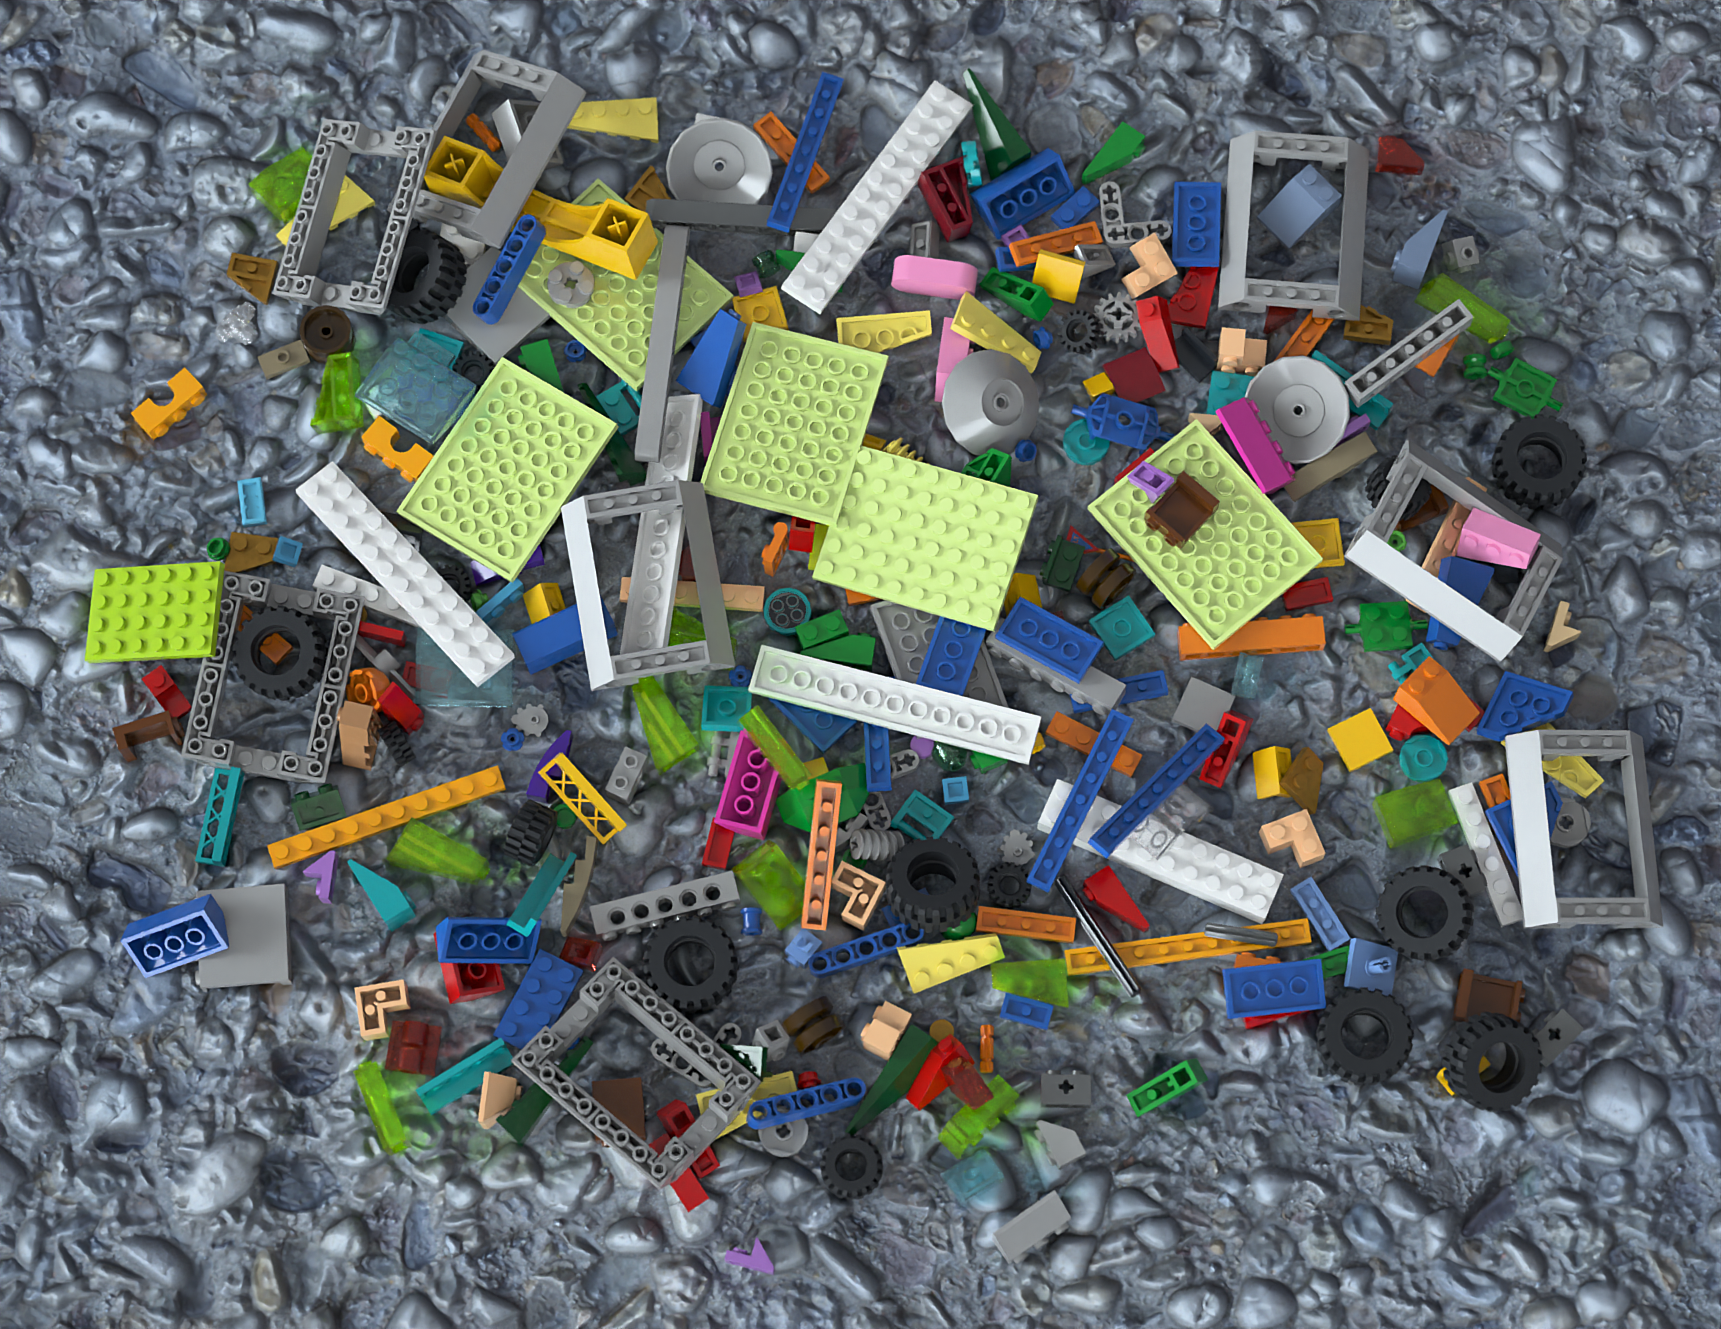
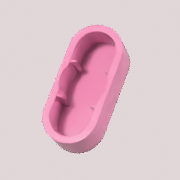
M902 255L895 258L891 285L893 288L906 293L961 300L966 291L973 297L975 296L978 269L963 262Z

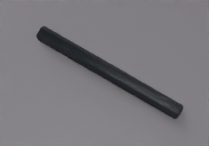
M1065 875L1058 877L1055 880V886L1129 997L1133 998L1139 995L1141 987Z

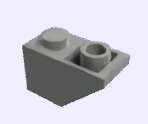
M1042 1120L1036 1122L1035 1136L1040 1144L1045 1143L1048 1152L1045 1154L1052 1166L1056 1165L1058 1170L1085 1157L1086 1152L1074 1130Z

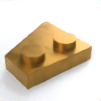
M651 165L624 198V201L631 207L646 212V201L649 199H671L663 183L659 180L654 167Z
M232 252L226 274L228 278L264 305H268L279 264L276 260Z
M1360 304L1359 321L1346 320L1343 340L1390 345L1393 320L1379 314L1370 306L1366 308Z
M231 532L229 541L230 552L226 557L224 571L235 573L250 572L260 566L266 567L275 564L276 561H273L272 558L278 538Z
M1304 747L1279 784L1303 810L1307 809L1310 815L1315 814L1317 809L1324 763L1309 747Z

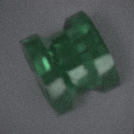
M772 250L763 251L752 259L753 265L758 268L760 278L773 276L781 269L779 263L774 260L775 255Z

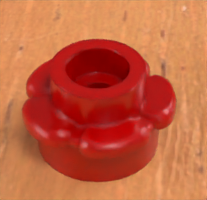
M808 1071L798 1076L797 1087L799 1089H807L821 1084V1080L818 1079L816 1072Z

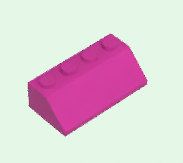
M1243 397L1215 411L1263 494H1273L1296 480L1293 476L1296 473L1289 461L1285 462L1281 454L1284 451L1277 440L1273 441L1269 435L1272 430L1265 420L1261 421L1257 414L1260 410L1253 399L1250 401L1249 398Z
M740 731L714 823L738 834L765 840L791 750L787 741Z

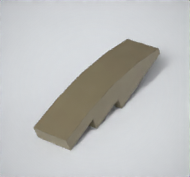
M1363 432L1293 474L1296 480L1284 486L1291 499L1297 502L1314 489L1318 490L1336 477L1340 478L1376 454L1378 450L1367 433Z
M586 837L585 860H575L574 884L564 883L561 918L562 936L568 937L588 895L596 864L597 837Z

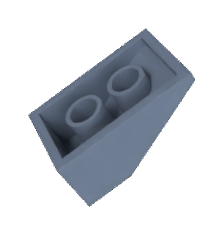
M1309 163L1261 211L1257 219L1290 250L1339 207L1342 195Z
M1443 209L1405 243L1403 250L1398 249L1390 270L1395 272L1393 281L1419 290L1445 221L1447 210Z

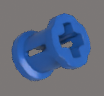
M754 907L740 909L743 915L741 935H762L763 931L760 929L762 909Z

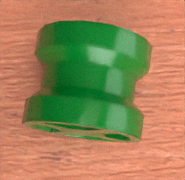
M1470 354L1463 357V364L1466 366L1464 378L1475 380L1487 376V369L1484 365L1487 362L1485 355Z

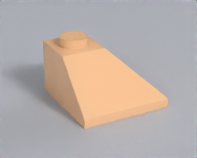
M484 1072L478 1122L483 1129H489L496 1124V1118L499 1115L504 1116L512 1108V1103L522 1097V1086H519L516 1078Z

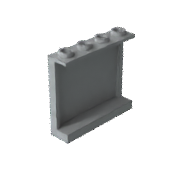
M492 246L467 268V274H465L467 280L466 285L462 287V296L457 298V304L454 308L448 310V314L444 318L477 351L481 352V355L486 354L488 359H491L495 368L502 357L506 358L551 316L519 287H517L497 323L492 325L486 324L474 314L473 304L503 250H498Z
M285 884L196 891L195 899L212 894L223 911L229 940V948L196 960L199 961V970L195 972L196 984L200 985L204 992H208V988L279 982L282 985L292 984L288 888Z

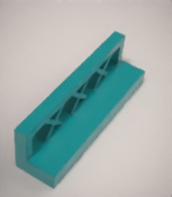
M1316 350L1311 358L1322 361L1340 376L1343 385H1345L1346 380L1353 376ZM1379 393L1360 407H1357L1349 398L1350 413L1354 416L1358 415V417L1366 413L1371 420L1369 426L1376 431L1388 417L1393 407V403Z
M231 767V770L215 768L195 859L196 863L225 867L245 776L241 768ZM220 775L229 776L227 788L223 791L218 785ZM224 797L222 812L217 814L213 808L214 802ZM219 820L217 835L212 837L208 832L209 825ZM213 843L212 858H204V849Z
M570 852L564 862L550 853L506 925L528 937L577 855Z
M499 1038L417 1088L416 1092L429 1113L433 1115L482 1085L484 1072L500 1074L515 1065L511 1062L513 1056L502 1038Z

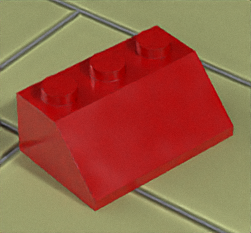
M435 932L433 935H434V939H435V943H436V947H437V938H436V932ZM440 963L450 1004L473 1001L505 990L499 963Z

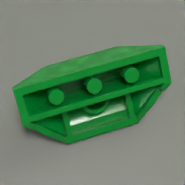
M991 448L987 453L978 456L966 464L961 474L1010 487L1012 457Z
M861 763L836 768L793 786L776 799V804L784 823L811 833L816 779L841 781L842 789L838 824L858 816L870 792L867 791L866 765Z

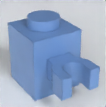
M802 928L785 949V955L788 956L786 960L795 968L801 966L805 970L809 965L810 957L822 949L823 943L805 928Z

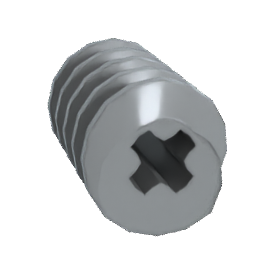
M856 829L851 835L850 853L854 859L861 858L866 860L869 858L870 860L878 859L879 861L886 859L891 862L895 852H900V848L904 846V839L898 831Z

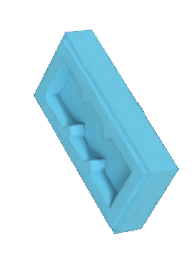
M261 477L238 480L243 527L267 524Z

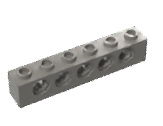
M1460 299L1456 300L1346 380L1344 387L1349 398L1357 407H1360L1470 327L1474 316Z
M733 871L593 905L590 906L597 938L609 941L617 938V934L627 932V935H633L641 932V928L650 926L651 929L663 927L665 922L670 920L678 921L681 916H686L687 919H689V916L697 914L704 917L711 915L713 910L722 908V911L735 909L736 905L741 903ZM712 890H716L720 893V897L717 900H709L707 894ZM688 896H693L696 898V903L693 906H685L683 904L684 899ZM664 902H669L673 907L669 912H661L659 910L660 905ZM645 908L649 913L645 918H638L635 916L637 910ZM617 914L625 916L621 924L612 923V918Z

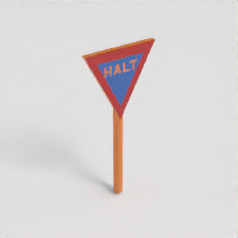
M1070 525L1066 541L1085 546L1084 554L1092 552L1102 554L1106 551L1097 548ZM1117 553L1120 555V559L1134 562L1130 556Z

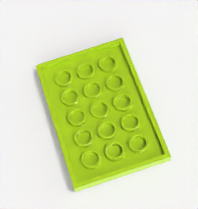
M216 561L95 569L85 661L88 663L215 657L225 564Z

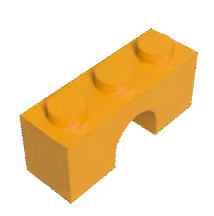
M185 367L167 382L174 393L171 403L165 406H158L148 398L131 412L135 421L153 440L166 434L174 422L181 421L186 416L187 411L193 406L200 405L207 395L204 387Z
M378 416L361 437L366 451L373 456L378 454L383 458L382 462L390 469L397 468L401 471L400 475L409 483L412 481L417 482L434 457L417 443L407 452L395 451L394 445L400 438V434L397 428L381 416Z

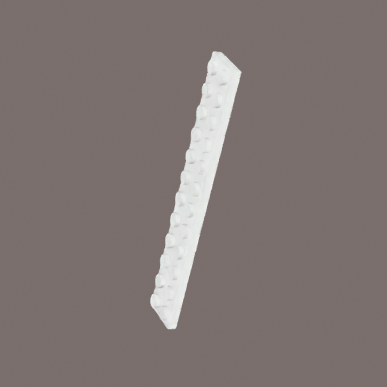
M935 80L782 284L781 289L821 314L918 183L921 172L930 167L972 110L973 104Z
M700 394L668 398L660 462H648L645 485L674 480L692 482L703 399ZM659 509L641 512L620 655L668 647L686 524L683 509L674 510V513L660 515Z
M333 461L296 489L297 495L477 687L515 658L514 653Z
M761 645L748 689L750 693L1028 765L1042 720L1041 716Z

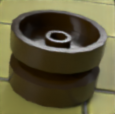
M329 305L318 306L310 310L302 319L300 325L301 340L310 357L318 363L326 365L338 364L347 359L353 352L356 343L355 332L349 318L339 308Z
M1112 548L1103 552L1087 568L1076 584V588L1084 595L1094 592L1092 602L1100 610L1109 606L1124 591L1136 574V570L1130 564L1123 563L1119 565L1120 555Z
M827 996L819 997L804 1005L781 1024L789 1037L797 1036L793 1044L800 1055H805L822 1046L845 1027L839 1014L829 1015L832 1012L833 1005Z

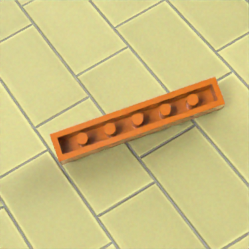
M1305 614L1301 618H1292L1290 615H1284L1274 620H1268L1267 617L1255 618L1254 621L1247 622L1214 650L1189 622L1179 626L1177 631L1180 661L1320 651L1324 649L1326 644L1323 616H1316V614Z
M816 779L801 928L826 931L842 789L841 781Z

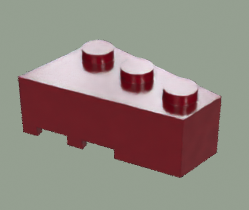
M963 156L922 171L917 183L947 243L967 236L973 223L969 196L967 195V181L964 175Z

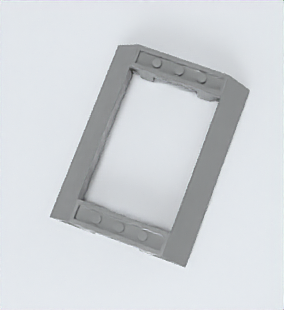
M481 50L470 60L432 128L437 133L429 160L444 136L453 137L481 87V81L487 82L490 86L499 89L502 88L504 83L530 90L541 103L482 209L423 190L426 185V181L423 178L412 218L426 224L429 218L453 226L463 237L500 249L584 99L586 91L558 72ZM396 194L394 195L392 201L386 209L390 213L394 205Z
M323 119L272 294L307 306L329 305L345 311L381 315L387 307L437 131L397 126L395 132L372 130L360 122ZM351 153L407 158L371 284L374 286L352 281L351 286L326 283L316 277Z
M1256 130L1230 139L1218 310L1265 313L1267 305L1313 309L1312 317L1359 321L1369 150L1346 137ZM1276 157L1322 161L1321 170L1335 171V169H1345L1338 285L1245 278L1253 162L1261 163V165L1275 166Z
M1408 439L1386 477L1390 483L1372 514L1364 518L1344 557L1493 659L1501 662L1526 632L1563 560L1562 546ZM1421 478L1433 484L1470 511L1474 507L1541 534L1538 548L1527 569H1521L1525 576L1510 605L1501 609L1496 618L1387 544Z
M674 480L585 495L561 507L591 691L639 683V678L687 670V675L735 667L703 483ZM659 509L660 515L674 513V510L683 509L706 640L610 656L588 525L596 523L598 525L612 523L611 517Z
M224 571L215 657H203L181 757L207 766L231 770V767L241 768L244 773L303 784L326 783L339 722L337 721V714L339 708L342 707L365 597L317 588V592L272 584L271 580L267 578ZM244 605L260 608L286 606L289 609L299 610L309 617L335 621L306 752L307 757L298 756L295 752L282 750V753L238 746L234 741L225 739L214 740L233 652L231 651L232 644L236 643L237 638L234 636L237 630H239Z
M1534 730L1505 736L1523 928H1571L1577 924H1615L1616 928H1662L1663 919L1643 737L1630 730ZM1559 756H1597L1598 761L1623 759L1621 761L1635 898H1556L1542 761H1553Z
M614 957L580 990V999L550 1029L545 1026L511 1060L521 1071L659 1189L676 1181L741 1113L761 1084L758 1078L663 998L658 997L650 987ZM614 1001L619 1003L721 1090H718L709 1100V1108L679 1139L675 1136L665 1146V1151L659 1157L657 1152L553 1064Z

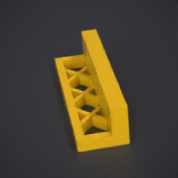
M563 753L557 754L538 772L591 833L597 837L602 845L627 826ZM554 764H557L562 770V781L551 780L546 774ZM565 774L571 781H565ZM555 783L561 784V790ZM565 784H575L578 788V799H569L564 794ZM582 793L587 799H581ZM571 801L578 802L577 807ZM581 802L592 803L594 806V817H585L581 813ZM598 811L603 817H598ZM587 819L594 820V826ZM597 820H607L613 827L604 837L597 831Z

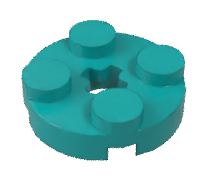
M976 140L961 142L963 155H968L964 159L965 172L970 173L967 174L968 187L981 186L983 182Z

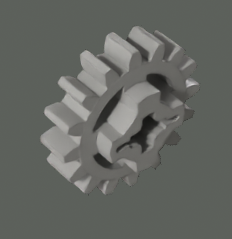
M1121 292L1117 293V297H1113L1109 293L1107 301L1101 298L1100 305H1095L1094 311L1096 313L1093 314L1101 320L1098 323L1103 324L1104 328H1101L1100 331L1107 335V342L1111 338H1115V343L1118 344L1119 339L1123 338L1126 343L1128 342L1129 335L1135 338L1136 331H1141L1136 307L1137 299L1132 302L1129 301V294L1122 298Z

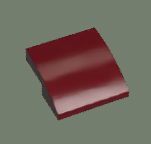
M1146 347L1102 364L1105 374L1115 388L1116 397L1138 403L1166 391Z

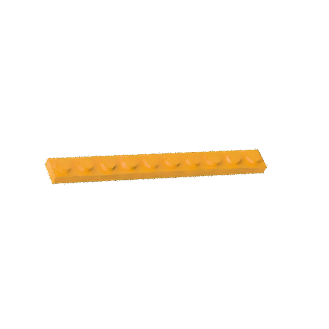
M497 765L267 845L268 851L276 870L504 791L506 787Z
M1308 918L1242 927L1277 933L1278 939L1275 947L1207 937L1204 932L1122 942L1112 945L1127 968L1239 954L1242 952L1308 945L1312 941ZM1096 946L1064 950L1068 976L1111 970Z

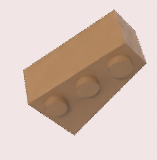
M345 700L344 706L339 708L337 714L343 765L371 771L380 740V734L377 730L382 728L383 724L374 707Z

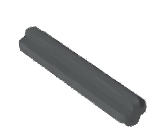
M1210 922L1206 923L1204 931L1207 937L1271 947L1276 946L1278 939L1277 933Z

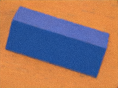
M600 595L607 639H610L618 634ZM577 604L512 633L530 675L584 651Z
M446 917L436 926L438 961L440 963L532 964L542 920L541 918L538 919L529 936L526 937L506 925L510 918Z

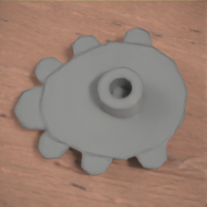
M527 704L525 710L518 708V714L513 715L511 718L512 723L517 724L516 729L518 731L524 730L525 736H529L531 733L537 737L541 736L549 720L542 704H539L538 707H532L531 704Z
M1014 829L1010 832V837L1004 836L1006 844L1000 847L1005 855L1002 857L1003 862H1014L1018 866L1019 864L1027 863L1030 858L1035 856V852H1032L1031 848L1033 841L1026 840L1027 833L1020 835L1019 830Z

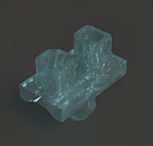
M1240 652L1231 695L1255 700L1264 657L1251 656Z

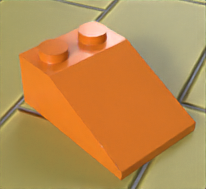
M1430 656L1399 686L1393 698L1395 702L1448 746L1480 714L1451 674Z

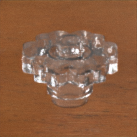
M249 302L237 306L220 322L214 335L221 342L234 337L239 343L249 344L258 334L255 330L256 326L250 321L256 309Z

